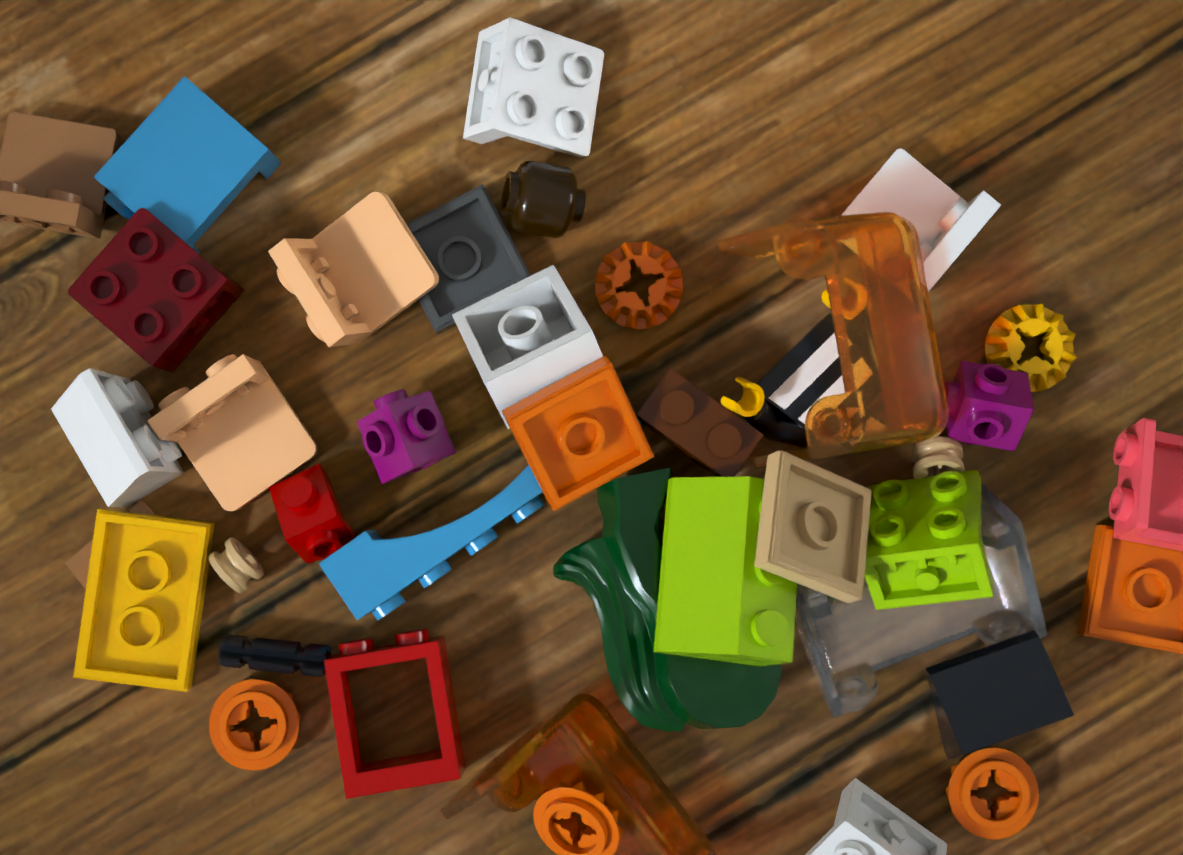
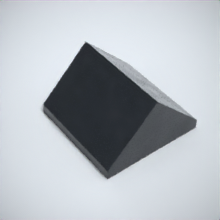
M1035 630L926 668L943 748L948 759L965 755L1074 716L1043 643Z

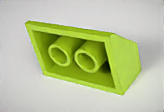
M750 476L672 477L668 479L654 652L760 667L793 662L797 583L754 566L765 479Z

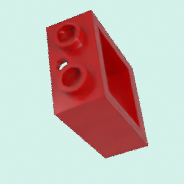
M428 628L394 634L396 644L374 647L372 638L343 642L338 644L340 653L324 660L346 799L461 779L466 766L444 635L430 638ZM426 658L441 749L362 763L347 671Z

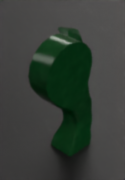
M671 467L616 478L598 487L597 503L604 518L602 537L584 542L564 553L554 564L553 575L560 580L570 581L579 585L591 599L600 621L603 652L608 673L621 704L629 715L642 726L668 732L682 731L685 724L699 729L742 727L761 717L776 697L782 675L781 664L760 667L654 652L663 545L658 526L667 497L668 479L672 476Z

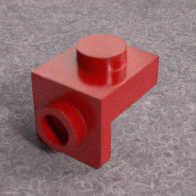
M320 464L269 487L284 539L305 563L310 564L317 560H324L356 538L353 529L342 517L329 476Z

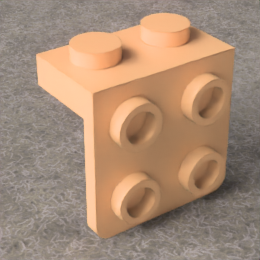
M383 192L370 193L313 239L284 238L268 251L278 267L277 276L280 282L289 292L296 295L308 314L306 320L309 328L317 338L327 344L328 348L362 342L434 289L439 282L437 271L389 196Z
M235 354L228 355L214 363L206 371L208 379L191 391L188 387H183L169 394L158 404L161 411L147 420L160 440L178 442L221 507L226 511L241 509L267 491L269 487L277 484L313 459L318 452L317 443L261 362L244 354L238 358Z

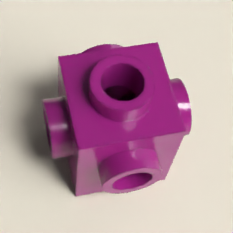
M966 361L960 362L953 382L945 381L938 402L939 414L946 417L947 437L970 445H983L1009 451H1015L1034 411L1028 373L1005 369L995 364L982 365Z
M405 389L391 392L373 401L376 410L356 421L362 434L364 447L372 458L382 484L422 471L456 454L446 430L444 419L436 406L431 391L408 397Z

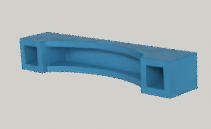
M528 465L503 491L473 512L450 524L428 532L401 538L381 539L376 530H367L318 564L356 620L372 612L376 620L379 621L406 602L400 592L419 580L425 589L451 571L452 568L446 560L464 548L470 556L474 555L498 538L493 528L502 521L512 516L518 524L543 507L545 504L539 497L543 492Z

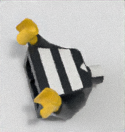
M842 278V282L846 286V294L840 301L835 294L827 289L822 292V302L837 313L836 319L830 313L821 319L756 384L744 378L736 377L735 381L743 387V395L738 402L725 396L721 398V404L725 408L742 415L751 426L764 434L763 437L767 440L801 448L810 446L813 443L821 446L829 443L841 431L864 453L886 433L887 429L865 408L883 389L878 379L882 367L874 333L863 309L866 301L865 291L860 285L850 279Z

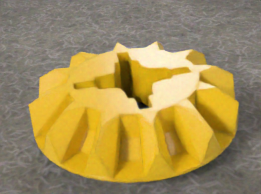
M1020 304L1000 314L990 326L985 341L986 359L988 364H995L1005 369L1028 373L1031 392L1046 390L1066 378V373L1071 363L1077 358L1073 353V340L1076 334L1068 329L1063 321V314L1054 313L1050 309L1045 308L1043 304ZM1045 333L1046 335L1042 338L1043 342L1039 346L1045 360L1034 356L1017 364L1016 362L1022 357L1021 353L1025 348L1024 343L1020 340V335L1022 334L1029 339Z

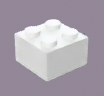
M554 265L452 314L478 372L508 430L510 427L501 412L503 409L603 357L591 327Z

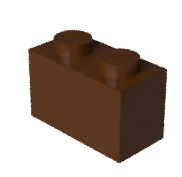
M669 368L636 414L642 425L715 477H734L764 435L671 368Z

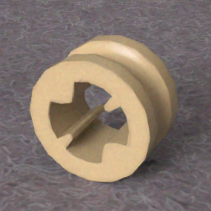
M940 436L930 437L916 443L911 450L912 459L915 463L913 467L914 479L936 476L947 471L965 472L964 462L961 461L963 457L962 444L955 439Z
M230 537L225 541L226 549L222 553L212 552L208 556V560L220 578L234 591L242 594L248 589L247 582L249 579H260L264 576V570L255 556L241 542Z

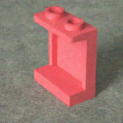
M1142 418L1122 431L1114 446L1113 460L1115 465L1119 466L1117 487L1113 490L1109 501V516L1114 520L1113 538L1183 551V436L1156 431V420Z

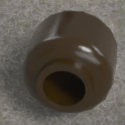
M524 161L517 168L516 172L508 171L506 174L501 195V215L508 216L512 229L517 232L560 238L567 232L571 222L579 223L585 209L586 193L585 190L577 189V180L570 168L535 161Z

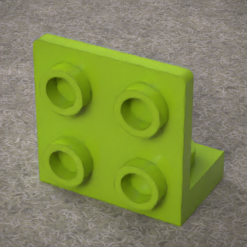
M947 471L936 476L920 479L887 480L867 487L872 491L864 576L876 610L993 597V578L981 538V478L979 471Z

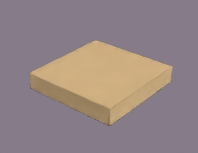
M783 450L768 455L754 566L846 603L862 600L872 490Z

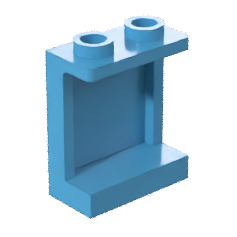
M184 76L98 171L94 178L109 190L103 199L124 218L129 220L138 209L145 208L197 253H200L194 244L258 172L268 179L281 162L265 145Z

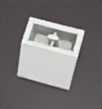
M89 368L77 376L51 410L108 507H128L184 474L177 461L182 456L177 442L160 440L147 422L152 417L149 411L154 408L149 394L138 381L134 380L131 382L129 378Z

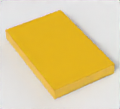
M105 508L97 509L73 678L188 692L192 688L209 569L208 556L211 554L215 523Z

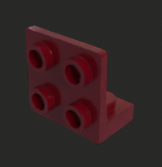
M140 208L69 287L68 294L148 364L173 373L245 289L227 274L211 265L150 211Z

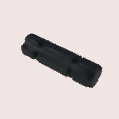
M228 635L221 639L218 662L224 667L241 668V666L244 667L245 664H248L249 669L289 674L302 670V675L322 677L326 674L324 660L331 656V648L327 645L312 643L301 647V642L257 637L251 642L247 636Z

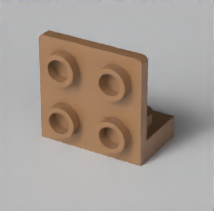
M14 111L10 112L0 153V222L100 239L107 202L103 198L109 190L97 181L94 176L118 150L120 134L112 128Z

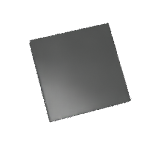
M483 184L407 223V226L439 275L437 286L419 299L437 335L456 326L452 314L531 276Z

